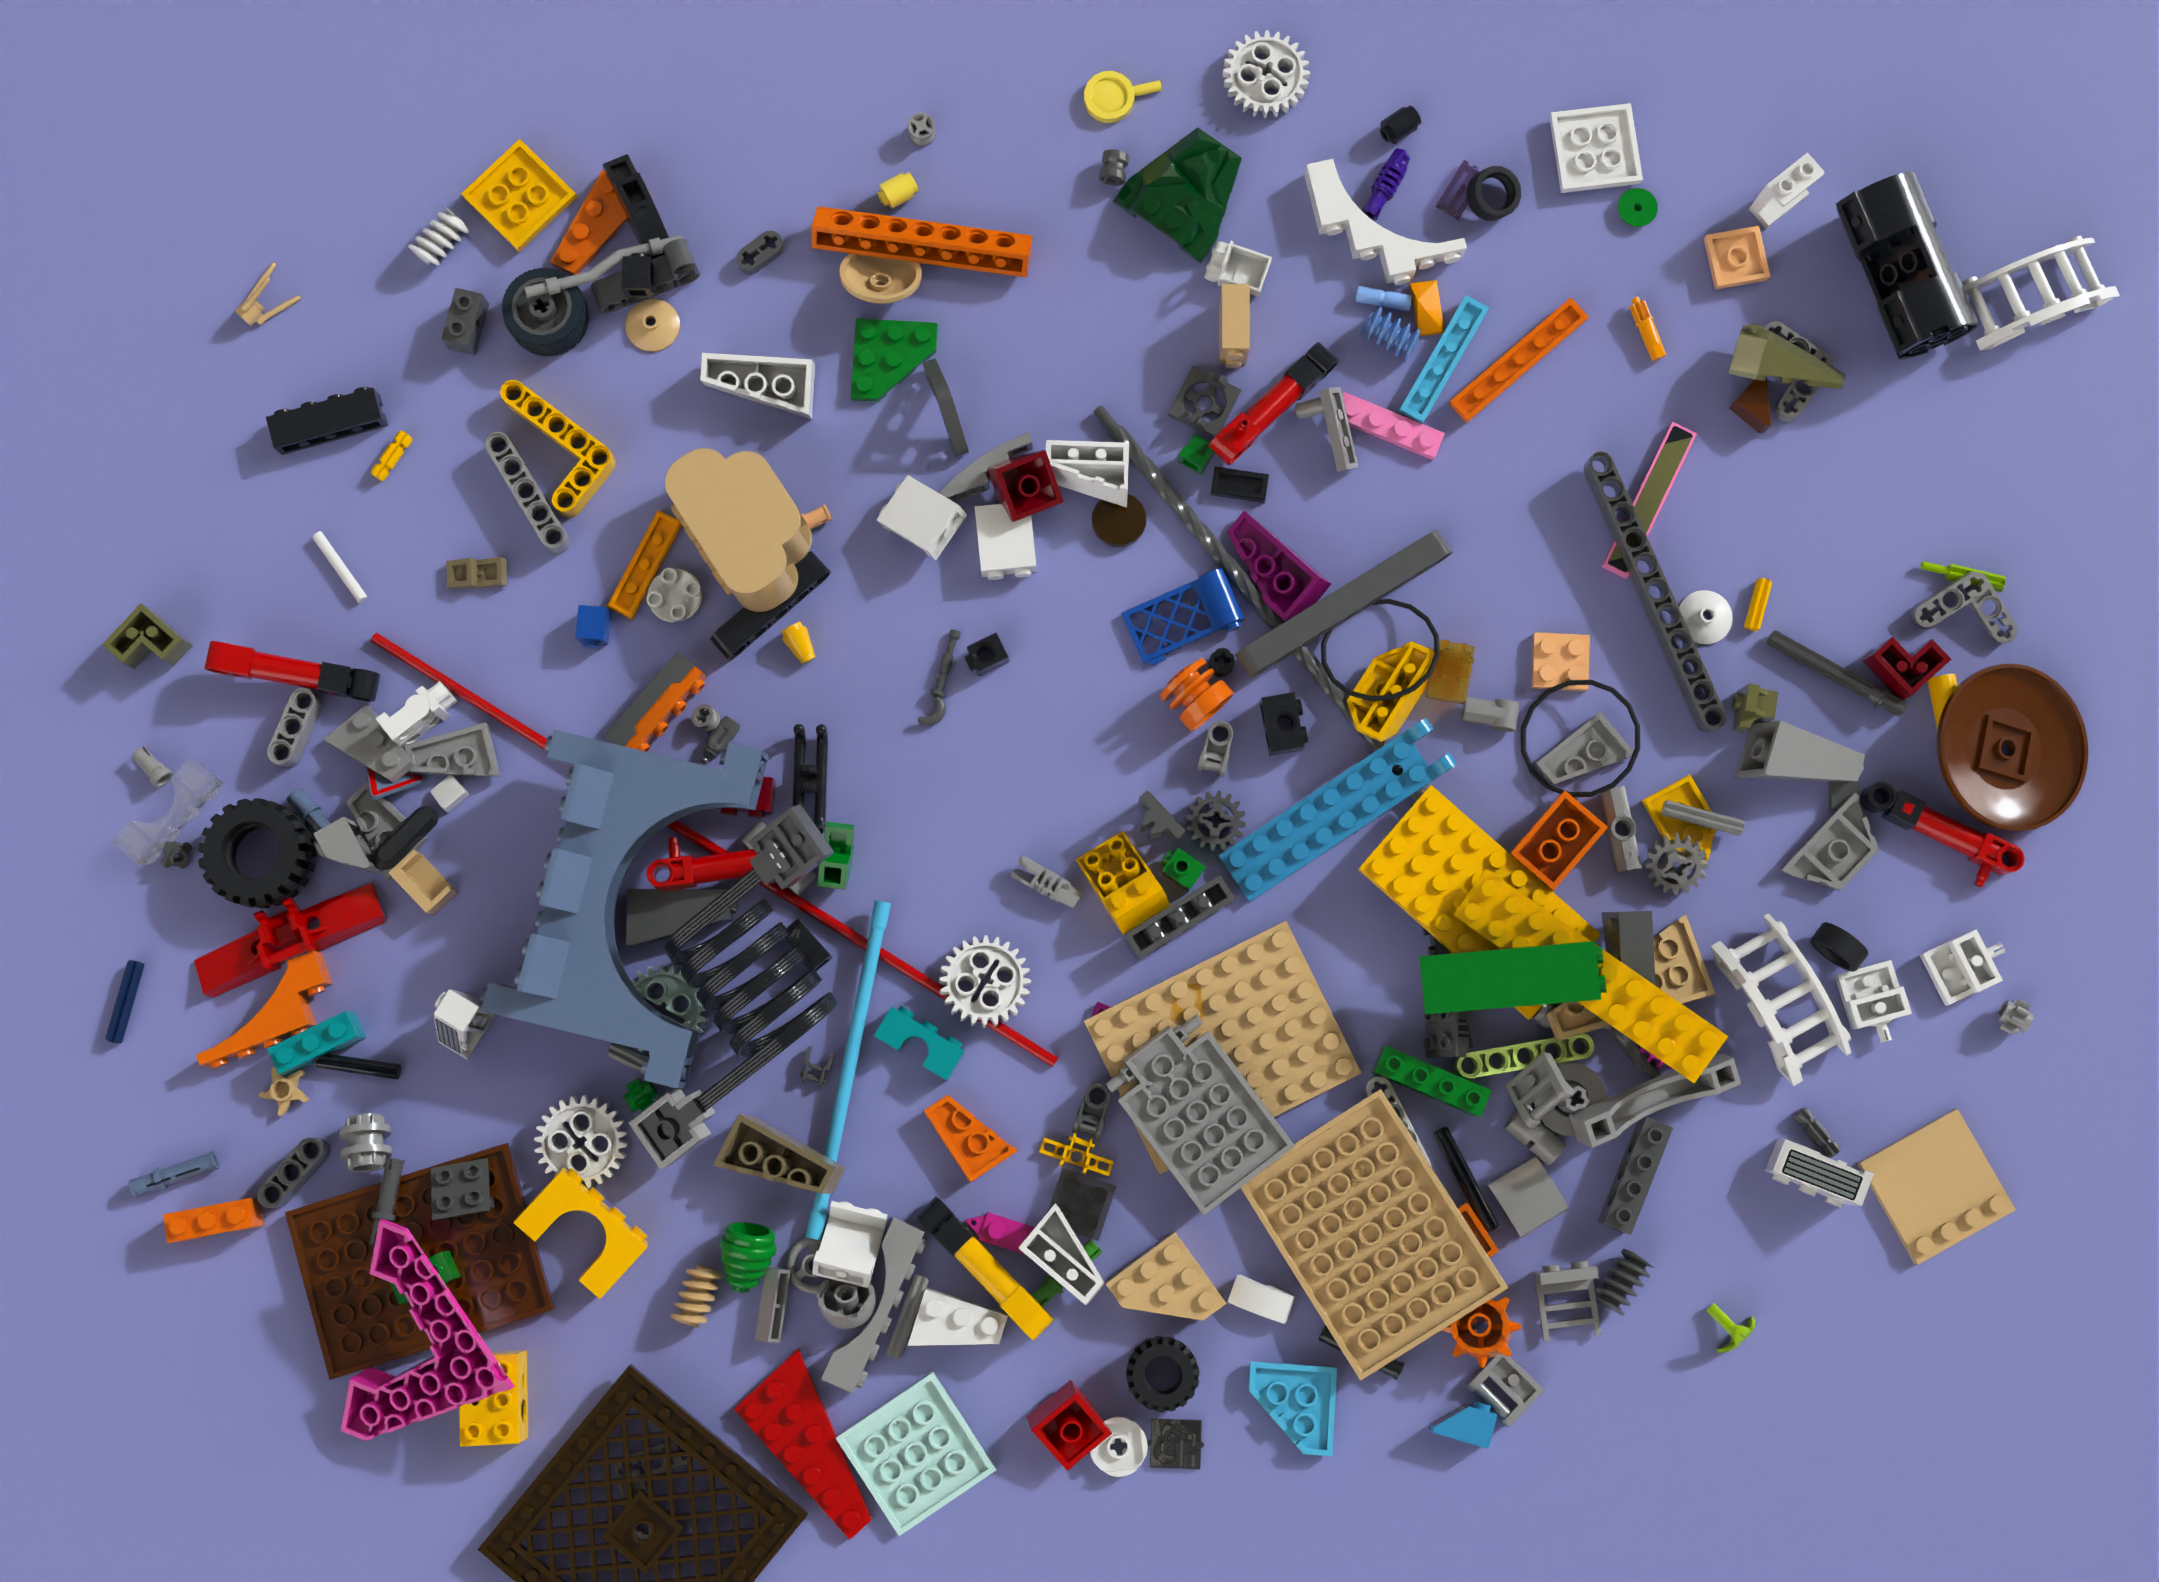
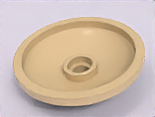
M850 253L843 259L840 265V281L843 287L856 298L874 304H889L907 298L918 289L922 279L921 266L917 262Z

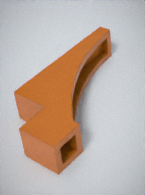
M312 951L287 960V970L275 992L263 1008L234 1035L218 1045L197 1054L196 1057L199 1065L210 1066L211 1069L220 1068L228 1064L227 1059L235 1056L238 1059L249 1057L255 1054L254 1049L262 1046L268 1049L282 1042L281 1039L294 1036L315 1026L316 1023L306 994H308V997L325 992L324 987L332 984L322 953Z

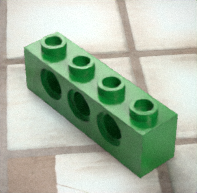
M1387 1045L1381 1047L1371 1071L1375 1075L1384 1077L1389 1081L1474 1117L1482 1116L1492 1091Z

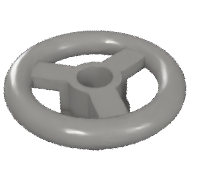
M807 1237L798 1241L792 1247L787 1257L786 1268L791 1270L790 1280L799 1290L810 1294H817L820 1285H810L801 1279L805 1276L817 1277V1275L812 1274L813 1270L809 1264L811 1260H814L816 1251H819V1245H821L822 1240ZM810 1245V1255L803 1259L802 1268L796 1272L795 1260L797 1255L803 1248Z

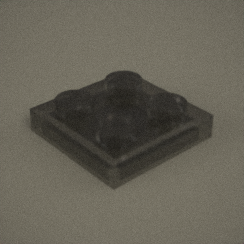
M1062 1168L1048 1211L1056 1203L1074 1233L1099 1241L1117 1186Z

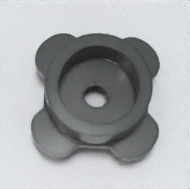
M167 842L162 850L164 858H162L161 864L163 867L179 866L181 869L186 868L190 863L188 856L189 852L192 851V845L189 842Z

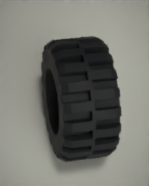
M254 798L253 801L242 799L237 801L236 806L228 804L223 807V815L215 814L210 819L213 825L210 829L205 827L201 834L206 836L204 843H199L198 851L203 853V858L198 859L199 867L206 870V873L203 874L206 883L212 884V890L216 894L225 897V900L250 908H270V905H282V901L287 897H296L299 894L297 888L300 885L305 887L309 882L306 875L308 871L314 872L316 865L311 863V857L317 856L316 847L311 845V842L315 839L313 833L306 829L308 824L301 817H298L297 813L276 802L261 798ZM258 828L270 829L276 834L280 843L278 862L266 876L257 880L247 879L241 875L237 868L236 851L238 845L249 832Z

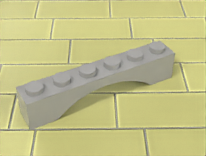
M1717 1052L1695 1083L1677 1071L1672 1070L1590 1105L1585 1109L1571 1113L1569 1117L1577 1141L1594 1148L1617 1138L1625 1129L1643 1117L1684 1101L1717 1095L1740 1085L1741 1080L1734 1057Z
M893 1217L881 1244L885 1257L886 1279L880 1304L872 1319L860 1333L847 1343L834 1349L821 1380L850 1393L854 1392L855 1387L862 1388L868 1372L864 1371V1367L868 1360L874 1361L880 1345L875 1344L880 1333L886 1334L892 1319L887 1317L892 1306L898 1307L904 1294L903 1291L899 1290L903 1280H910L916 1265L911 1263L915 1253L921 1255L928 1240L923 1237L925 1230Z

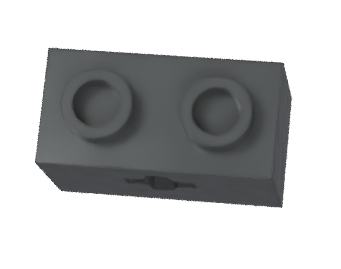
M455 288L441 338L449 350L476 355L489 308V303L483 294Z

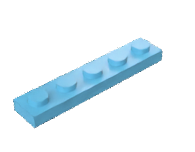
M1465 295L1399 410L1400 413L1421 424L1424 423L1487 314L1489 307Z

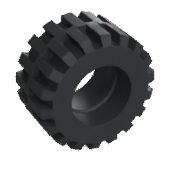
M1155 1336V1338L1144 1340L1141 1345H1137L1132 1355L1130 1354L1128 1365L1126 1366L1127 1382L1131 1393L1140 1404H1143L1149 1410L1153 1409L1163 1413L1168 1410L1170 1412L1175 1411L1176 1408L1186 1405L1187 1401L1194 1396L1196 1387L1198 1388V1377L1200 1374L1197 1361L1190 1349L1173 1337ZM1161 1356L1174 1360L1180 1371L1177 1384L1166 1391L1153 1389L1145 1377L1146 1368L1150 1361Z

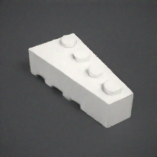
M702 353L700 380L705 386L812 419L815 364L812 359Z

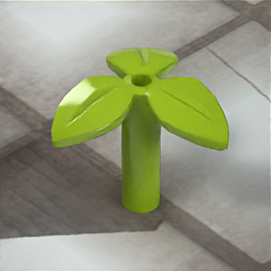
M1715 1303L1707 1309V1312L1731 1335V1341L1727 1345L1716 1349L1718 1353H1725L1736 1349L1754 1330L1756 1322L1752 1316L1749 1317L1745 1327L1736 1325Z

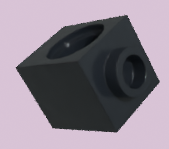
M633 253L630 256L622 257L621 288L626 297H654V264L651 257L642 253Z
M997 633L966 647L968 655L964 656L971 672L976 670L979 676L1009 662V657ZM982 650H989L993 653L992 659L987 662L980 661L977 656Z

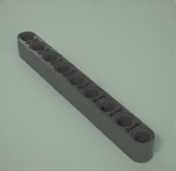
M1438 529L1248 644L1238 651L1235 656L1249 678H1254L1450 556L1453 551Z

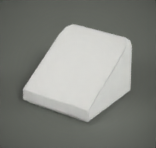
M454 775L447 776L430 791L442 809L448 813L470 795Z

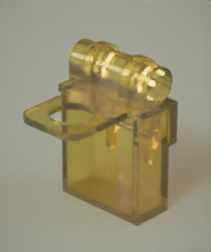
M1446 639L1439 640L1440 656L1432 675L1428 678L1425 698L1463 705L1466 702L1472 664L1475 660L1473 659L1474 646L1467 645V643L1449 642Z

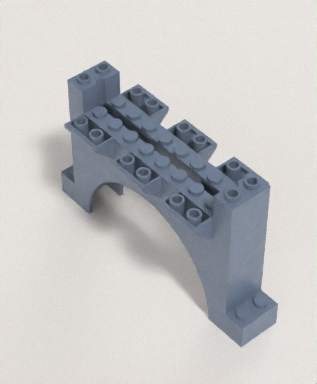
M554 730L553 736L549 735L546 741L545 752L548 753L547 758L554 760L556 763L574 767V769L570 768L566 778V785L569 786L567 796L562 797L559 805V813L562 814L561 820L566 821L565 827L560 828L557 836V844H560L559 849L553 848L552 854H547L544 863V870H547L545 881L540 882L537 890V898L540 899L538 905L544 906V909L538 912L535 928H538L537 934L531 933L530 939L526 938L524 941L522 955L525 956L523 966L518 967L514 980L518 986L488 983L487 988L484 987L480 995L479 1003L483 1005L481 1011L651 1052L650 1057L645 1056L641 1073L645 1074L644 1081L677 1089L686 1087L700 1031L678 1024L658 1012L641 996L630 981L622 965L615 940L614 916L617 895L622 879L636 854L656 833L669 824L687 815L708 809L727 807L756 810L769 755L761 749L729 742L728 748H723L719 762L723 765L721 770Z

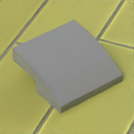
M1537 1156L1488 1185V1189L1504 1211L1505 1217L1520 1239L1569 1209Z

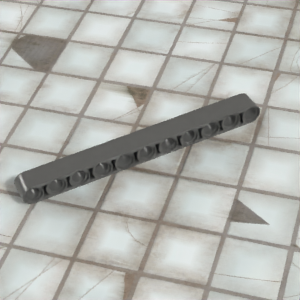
M1596 452L1584 464L1585 477L1613 540L1616 542L1626 564L1629 576L1696 726L1702 732H1713L1725 724L1726 712L1616 465L1608 453ZM1593 461L1601 462L1604 465V472H1597L1593 468ZM1604 486H1611L1615 490V497H1608L1604 493ZM1615 511L1625 513L1626 522H1619L1615 518ZM1626 536L1635 537L1638 546L1636 548L1630 547L1626 543ZM1638 561L1647 563L1649 567L1648 573H1642L1638 569ZM1649 586H1655L1659 589V598H1653L1649 594ZM1661 611H1666L1670 614V624L1662 622L1660 619ZM1672 636L1681 639L1683 644L1681 649L1673 647L1671 644ZM1684 661L1693 665L1694 671L1692 675L1684 672L1682 668ZM1695 687H1700L1704 690L1705 698L1703 700L1695 697ZM1707 712L1715 715L1716 724L1714 726L1706 722L1705 714Z

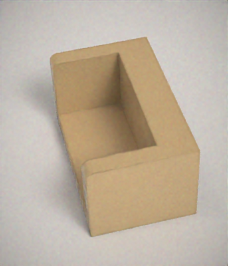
M412 850L389 872L411 898L427 914L432 916L458 893L436 868L416 850Z

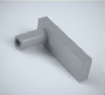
M1341 387L1320 390V397L1297 403L1295 405V412L1299 419L1324 413L1337 472L1358 468Z

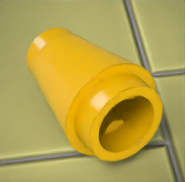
M801 621L781 631L783 635L782 640L800 661L801 665L816 658L807 627H803Z

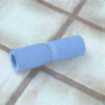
M1358 286L1355 302L1375 306L1382 305L1386 308L1409 312L1412 295L1391 291L1384 292L1380 289Z

